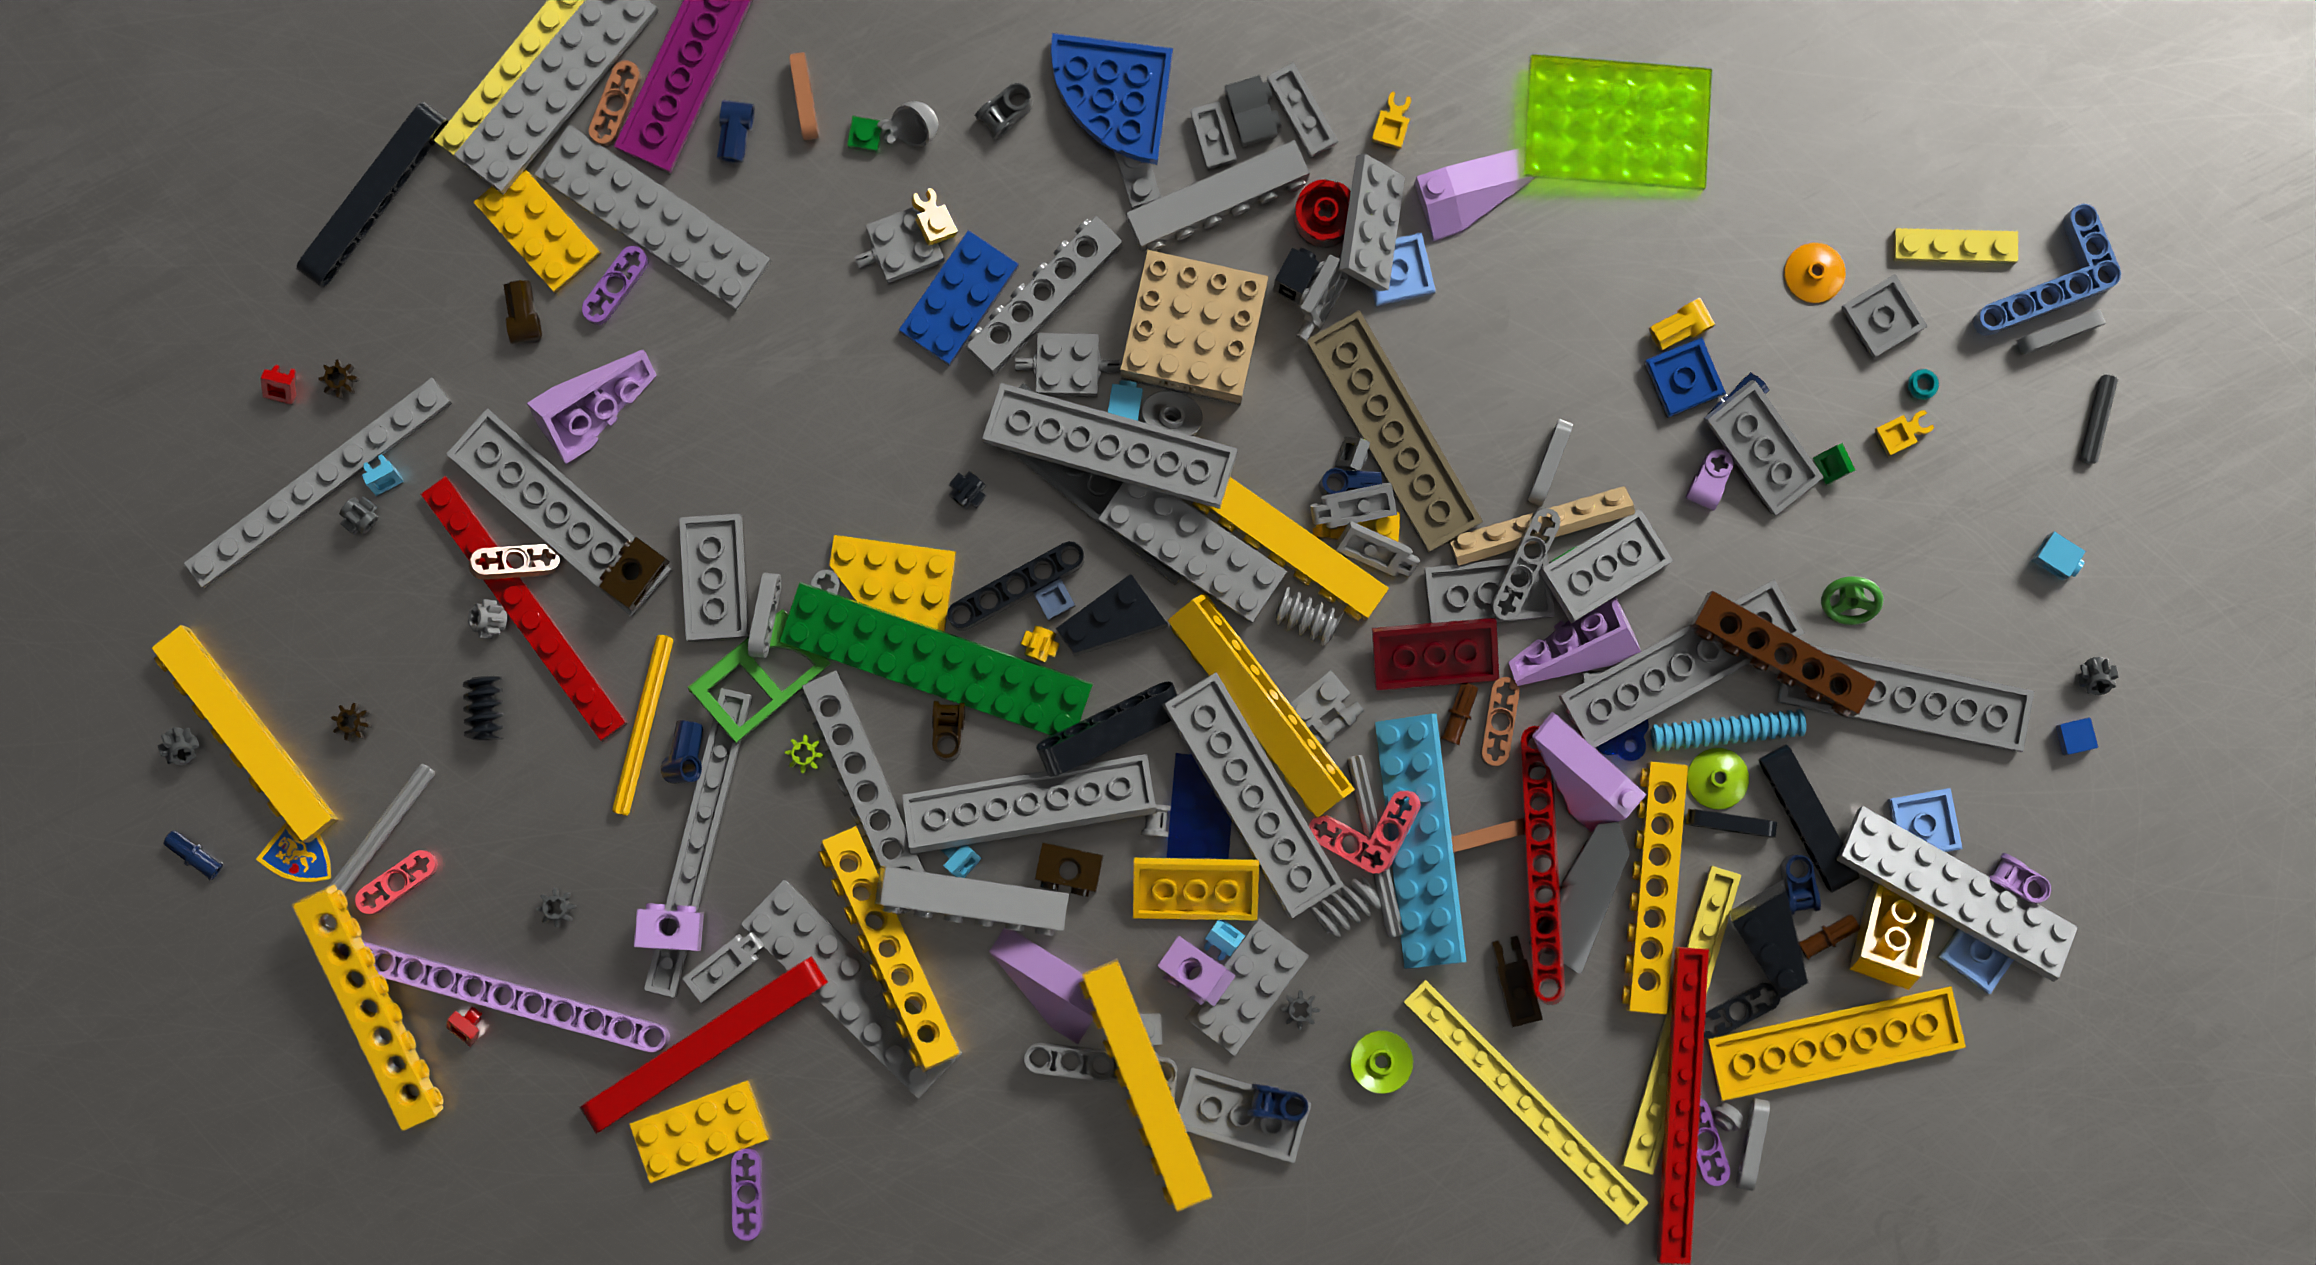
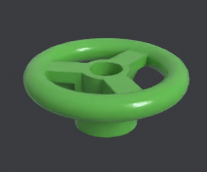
M1857 576L1843 577L1833 581L1825 588L1821 596V606L1825 614L1832 620L1847 625L1861 624L1873 619L1881 611L1884 602L1882 591L1874 582ZM1864 588L1873 594L1874 601L1865 597ZM1839 589L1840 600L1837 604L1831 606L1830 598ZM1861 608L1868 610L1863 614L1853 616L1841 614L1847 609Z

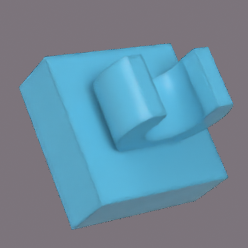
M383 455L378 456L381 465L372 469L368 462L364 463L366 473L362 474L366 485L376 496L404 482L399 471Z
M968 845L961 846L959 849L952 847L941 850L950 858L943 866L955 877L965 878L982 859Z
M1218 920L1205 937L1208 941L1204 949L1208 951L1212 945L1216 946L1221 950L1217 959L1223 960L1226 955L1230 957L1245 935L1225 920Z

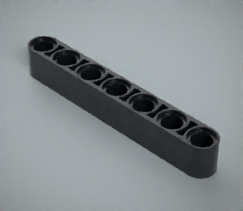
M425 102L419 103L301 256L296 269L318 286L325 287L334 278L436 144L434 139L447 125L449 120Z

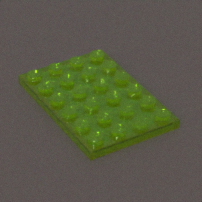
M1531 54L1529 57L1523 176L1705 190L1707 182L1712 68Z

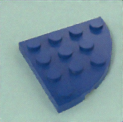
M1052 33L1051 57L1055 83L1065 106L1076 122L1090 136L1110 150L1133 160L1157 165L1173 48Z

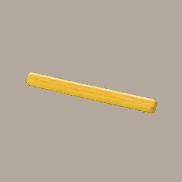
M656 636L612 811L616 814L626 816L630 813L673 645V639L669 636Z

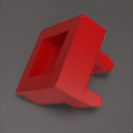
M275 365L272 370L264 369L260 378L263 398L293 404L296 397L295 369L291 368L289 374L280 373L279 365Z
M472 1006L463 1017L455 1010L447 1019L446 1028L471 1047L479 1037L480 1030L476 1025L482 1019V1013Z

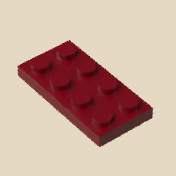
M1495 618L1372 628L1376 690L1496 681L1500 679L1497 621Z

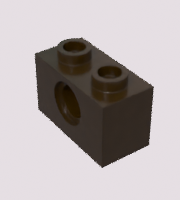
M635 537L633 541H626L618 553L621 556L614 566L609 565L600 577L602 583L599 585L600 588L632 611L635 610L670 563L668 559L638 537ZM633 564L638 565L640 569L638 577L634 580H627L625 578L626 568Z
M1042 843L1035 880L1041 881L1040 887L1058 891L1059 885L1071 887V894L1089 897L1090 892L1096 893L1104 855ZM1066 862H1072L1078 868L1077 875L1070 880H1066L1060 875V867Z

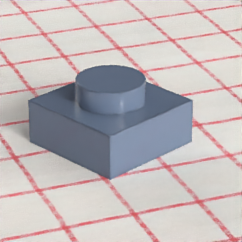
M1061 578L1034 592L1048 621L1075 607Z

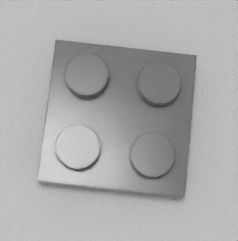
M1896 274L1841 306L1873 359L1927 327L1926 322Z

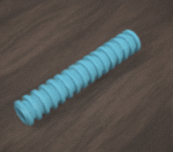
M1796 709L1794 713L1792 710H1787L1784 714L1782 711H1777L1775 715L1773 712H1768L1766 716L1763 713H1758L1757 717L1753 714H1749L1747 718L1744 715H1739L1738 719L1730 716L1729 720H1726L1725 717H1720L1719 721L1711 718L1709 722L1701 719L1700 723L1692 720L1690 724L1682 721L1681 725L1673 722L1671 726L1663 723L1661 727H1658L1657 724H1654L1651 728V743L1655 752H1660L1661 748L1669 751L1670 747L1679 750L1680 746L1688 749L1690 745L1698 748L1699 744L1707 747L1709 743L1717 746L1719 742L1726 745L1728 741L1735 744L1738 740L1744 743L1747 742V739L1754 742L1757 738L1763 741L1767 737H1770L1772 740L1776 739V736L1780 738H1785L1786 735H1789L1790 738L1795 737V734L1804 736L1807 728L1806 718L1802 709Z

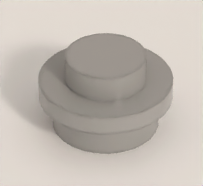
M1723 1103L1720 1107H1716L1713 1110V1114L1716 1117L1714 1121L1721 1129L1727 1132L1740 1129V1122L1743 1120V1116L1736 1108L1730 1104Z

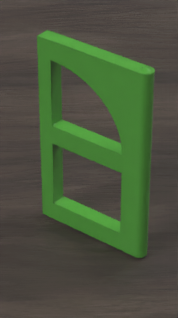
M783 609L776 614L770 648H784L795 651L814 665L783 692L757 662L749 656V637L687 687L689 692L694 695L736 744L803 688L802 685L811 682L831 664L826 657L780 642L788 618L787 612ZM739 665L745 669L772 700L741 727L734 722L708 692Z

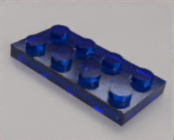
M1175 753L1166 858L1229 859L1231 819L1192 754Z

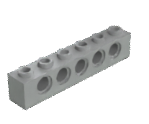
M1097 216L1091 221L1089 219L1084 220L1075 230L1077 235L1070 242L1067 240L1062 242L1054 251L1056 256L1048 264L1046 262L1041 263L1032 273L1034 278L1027 285L1023 283L1019 285L1010 296L1012 300L1005 307L1002 305L998 306L989 316L991 321L983 329L980 326L976 328L967 338L969 341L966 345L968 351L993 376L1123 247L1122 240ZM1088 244L1095 251L1090 257L1085 258L1077 253L1078 248ZM1061 266H1068L1073 270V274L1067 279H1061L1056 275V271ZM1046 287L1052 293L1047 300L1040 301L1035 298V291L1038 288ZM1018 309H1026L1030 316L1025 322H1017L1013 319V314ZM995 331H1005L1008 334L1006 342L1002 344L994 343L991 340V336Z

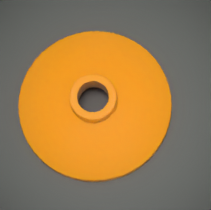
M1807 243L1798 247L1788 257L1784 268L1785 282L1791 293L1798 299L1808 303H1822L1832 299L1843 287L1846 276L1845 265L1841 256L1832 247L1822 243ZM1813 266H1819L1822 269L1820 276L1812 273Z

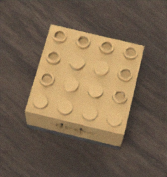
M1147 250L1122 361L1121 380L1241 406L1269 276Z

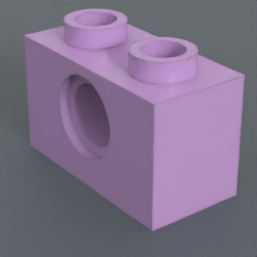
M646 903V909H637L634 947L701 951L704 913H696V906L677 905V911H664V904ZM667 918H673L677 923V930L671 936L665 935L662 931V923Z
M1180 936L1177 937L1158 964V967L1166 972L1163 976L1165 980L1176 988H1179L1182 983L1190 989L1186 995L1201 1005L1206 1000L1215 1006L1236 976ZM1200 967L1199 976L1194 980H1190V972L1194 968Z

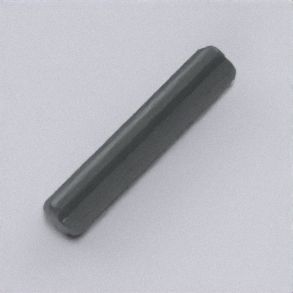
M2104 374L2099 380L2080 457L2081 461L2085 463L2095 464L2099 460L2118 383V378L2112 375Z

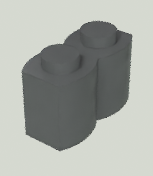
M1260 75L1225 85L1226 99L1241 146L1246 147L1276 138L1278 134L1277 129L1281 128V122L1277 110L1271 111L1268 100L1272 99L1268 81L1262 82Z

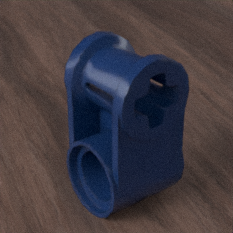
M1803 855L1787 856L1780 865L1782 880L1784 879L1792 915L1797 911L1814 909L1815 912L1820 911V894L1816 885L1814 867L1811 860ZM1799 860L1804 866V871L1801 876L1796 878L1791 874L1790 866L1794 861ZM1808 898L1807 900L1797 901V899Z
M1252 1083L1251 1088L1254 1090L1252 1106L1251 1109L1247 1110V1115L1298 1121L1307 1114L1309 1109L1308 1101L1302 1094L1281 1090L1278 1087ZM1263 1094H1266L1264 1108L1262 1109ZM1293 1097L1299 1098L1304 1105L1303 1111L1296 1116L1290 1115L1285 1109L1286 1101Z

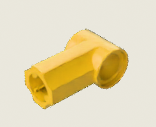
M1698 298L1678 309L1676 314L1651 326L1649 331L1655 345L1660 351H1663L1688 337L1694 338L1714 327L1715 323L1701 298Z

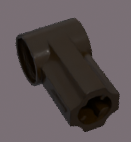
M517 280L504 284L508 312L506 328L510 343L515 344L542 339V328L539 315L535 312L531 282L529 280Z

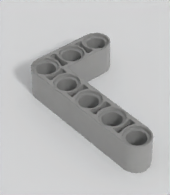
M1040 1042L1033 1044L1024 1056L1026 1067L1034 1073L1119 1083L1114 1070L1119 1069V1065L1115 1057L1109 1059L1106 1050ZM1034 1050H1043L1046 1053L1048 1060L1045 1065L1038 1066L1032 1062L1031 1054ZM1071 1053L1077 1056L1079 1061L1078 1067L1071 1070L1065 1068L1062 1063L1063 1055ZM1157 1056L1160 1065H1167L1172 1070V1077L1166 1081L1175 1101L1178 1067L1172 1059ZM1097 1057L1106 1058L1110 1064L1109 1071L1106 1073L1097 1072L1093 1067L1094 1059ZM1151 1145L1146 1146L1148 1149L1152 1150Z

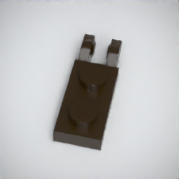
M1513 936L1510 938V945L1516 962L1505 963L1503 948L1499 940L1492 942V948L1498 965L1496 970L1512 1027H1517L1543 1020L1534 991L1528 961L1524 959L1518 936Z

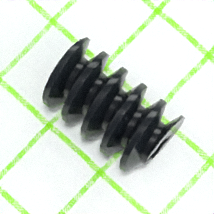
M473 677L463 682L464 688L472 690L463 695L464 700L472 702V704L463 708V712L472 715L464 719V724L473 727L464 732V737L477 741L504 739L495 735L496 731L503 729V725L494 722L495 719L503 717V713L494 710V707L503 704L502 700L494 698L495 694L503 692V688L494 686V682L502 680V677Z

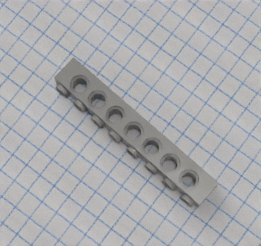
M834 671L802 685L805 693L801 694L800 697L807 712L813 710L817 721L812 723L819 740L825 738L829 746V750L825 751L826 757L832 768L838 767L842 778L837 780L844 797L850 795L854 806L850 808L851 814L857 825L863 824L866 835L862 836V839L869 854L875 852L879 863L874 866L878 875L880 867L926 872L918 853L910 854L905 823L839 673ZM830 700L835 701L838 704L837 713L832 717H825L822 713L823 704ZM839 729H847L850 732V740L845 745H837L834 741V735ZM852 757H859L863 762L861 771L856 774L849 773L846 768L848 760ZM865 785H871L875 789V797L870 802H862L859 798V791ZM878 813L885 814L888 819L886 828L881 831L874 830L871 825L873 816ZM889 842H897L900 846V854L895 859H887L884 855V847ZM902 908V914L914 909Z

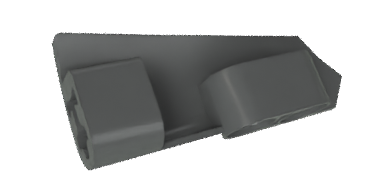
M1618 822L1597 825L1591 837L1587 839L1560 885L1563 962L1577 973H1581L1630 855ZM1548 919L1543 920L1538 926L1539 933L1544 935L1551 933L1554 929V922ZM1549 950L1543 952L1547 956L1556 960L1555 952Z

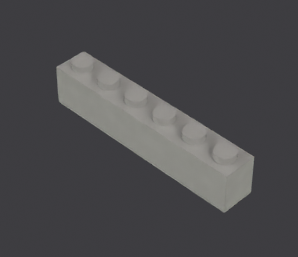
M1293 140L1126 213L1127 221L1141 252L1147 249L1157 251L1165 247V242L1175 237L1177 240L1185 239L1194 234L1193 229L1203 225L1205 228L1213 227L1222 222L1221 217L1230 213L1233 216H1238L1250 209L1249 205L1260 201L1261 204H1265L1278 197L1277 193L1288 189L1289 192H1293L1306 185L1305 181L1309 179L1310 172L1296 141Z
M880 867L875 904L883 905L884 912L901 914L902 908L914 909L913 916L932 918L934 912L945 914L944 920L963 923V917L975 918L974 925L993 927V923L996 921L1005 923V929L1023 931L1024 926L1036 927V934L1053 936L1054 930L1064 931L1069 894L899 868Z

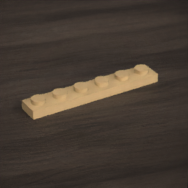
M1625 486L1549 508L1557 512L1560 517V526L1555 537L1635 514L1634 504ZM1533 513L1462 533L1450 540V548L1458 566L1515 550ZM1547 513L1545 517L1539 516L1538 522L1541 523V528L1538 533L1532 529L1530 536L1539 537L1543 541L1547 540L1548 536H1543L1542 533L1545 527L1553 526V522L1549 520L1550 514ZM1530 541V542H1528L1525 546H1528V545H1531V544H1535V543H1537V542H1536V541Z

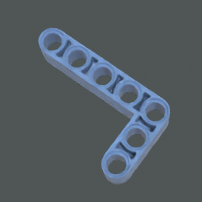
M2085 203L2079 204L2069 211L2063 220L2065 232L2081 269L1984 306L1976 313L1973 319L1974 328L1978 333L1985 336L1996 334L2104 293L2119 282L2121 269L2094 207ZM2075 214H2081L2085 217V227L2079 226L2075 222ZM2087 242H2092L2097 246V255L2088 252L2086 248ZM2098 270L2108 273L2109 283L2100 281ZM2070 281L2079 283L2081 294L2071 291L2069 287ZM2045 291L2051 294L2053 297L2052 305L2042 301L2041 292ZM2013 302L2023 305L2025 309L2024 315H2017L2013 311ZM1984 313H1991L1995 316L1996 326L1986 324Z

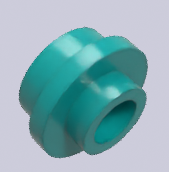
M1919 369L1910 375L1907 386L1913 397L1926 400L1936 394L1939 388V381L1932 371ZM1919 380L1927 382L1926 390H1921L1918 387Z

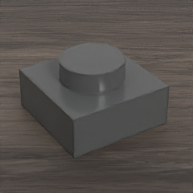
M1345 437L1335 466L1344 470L1360 471L1367 460V450L1370 442L1362 438Z

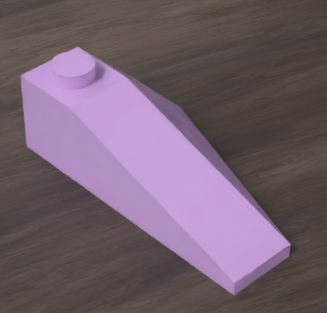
M642 349L558 384L528 402L527 405L538 427L563 462L567 464L596 444L599 440L596 437L608 424L613 425L618 419L616 415L627 403H632L656 377V373L646 352Z
M1615 596L1573 623L1570 620L1566 623L1561 620L1554 626L1556 631L1544 640L1537 639L1508 663L1517 686L1615 665L1641 652L1624 611Z
M1552 712L1533 734L1532 737L1543 760L1550 768L1556 780L1557 789L1562 793L1567 803L1565 805L1569 813L1588 831L1593 832L1598 824L1619 822L1626 819L1646 796L1624 773L1555 713Z
M1004 927L989 952L1050 1027L1076 1044H1079L1093 1021L1091 1011L1096 1010L1092 998L1086 1000L1079 985V982L1084 980L1082 973L1016 931L1008 930Z

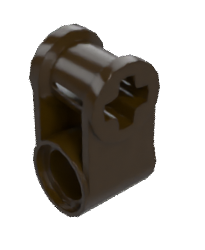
M934 701L932 746L936 756L942 761H953L961 753L962 733L965 723V703H960L959 705L940 704L939 701ZM949 738L955 741L956 746L953 752L944 754L939 751V743L942 740Z

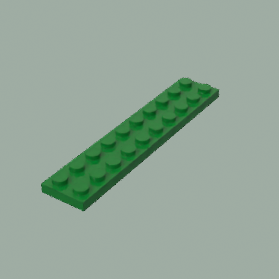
M802 582L798 585L780 642L959 704L965 703L967 707L1051 736L1080 722L1093 685L1091 682Z

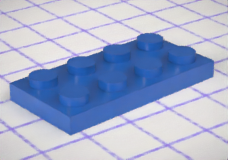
M968 230L899 328V332L950 366L967 342L969 335L977 328L1018 269L1019 264Z

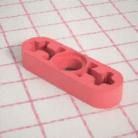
M418 850L413 852L361 888L355 897L357 908L365 914L381 912L430 878L438 867L436 857L429 851ZM418 857L421 859L428 858L430 861L426 865L428 870L426 872L417 870L411 874L416 878L412 882L410 874L403 867L407 865V868L411 870L418 865L416 860ZM399 873L404 877L405 885L400 891L395 892L390 889L388 880L391 875ZM381 883L382 889L390 895V898L386 900V896L381 895L375 900L376 906L374 908L372 906H365L364 902L367 900L365 894L375 895L380 892L381 889L377 885Z

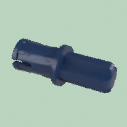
M171 831L164 839V846L185 860L184 864L186 866H193L210 881L221 871L222 863H219L204 852L200 844L196 846L177 831Z

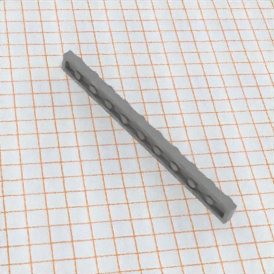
M431 377L185 561V566L202 588L208 587L363 471L364 463L368 462L371 465L379 459V455L387 453L451 405L452 402Z
M721 688L718 703L734 722L741 727L746 722L752 695ZM714 718L702 760V773L697 780L664 911H677V905L696 906V913L698 912L741 743L740 740L736 744ZM667 918L662 923L663 933L671 936L676 932V921L673 918ZM654 948L644 990L676 998L688 950Z

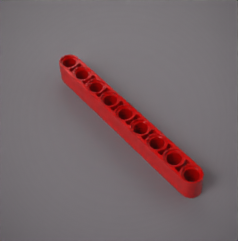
M1531 726L1524 730L1521 736L1533 982L1535 994L1540 1001L1546 1005H1555L1561 1002L1565 995L1554 777L1550 768L1545 764L1539 749H1532L1528 746L1529 740L1540 727ZM1543 766L1546 768V774L1543 778L1538 780L1530 778V772L1534 767ZM1542 796L1547 798L1548 803L1543 810L1538 811L1532 808V802L1536 797ZM1546 827L1549 829L1548 838L1544 841L1534 840L1533 834L1537 828ZM1540 858L1551 860V866L1546 872L1535 870V863ZM1541 889H1550L1553 893L1551 900L1547 903H1539L1536 899L1538 892ZM1546 919L1553 921L1554 929L1551 933L1546 935L1539 933L1538 926L1540 922ZM1548 950L1555 952L1556 960L1552 965L1544 966L1540 964V956L1543 952ZM1547 982H1554L1558 986L1556 994L1552 997H1544L1542 995V987Z
M813 957L807 958L579 1108L596 1134L825 986L829 983Z

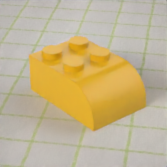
M1875 882L1863 911L1850 970L1909 990L1922 975L1935 915Z

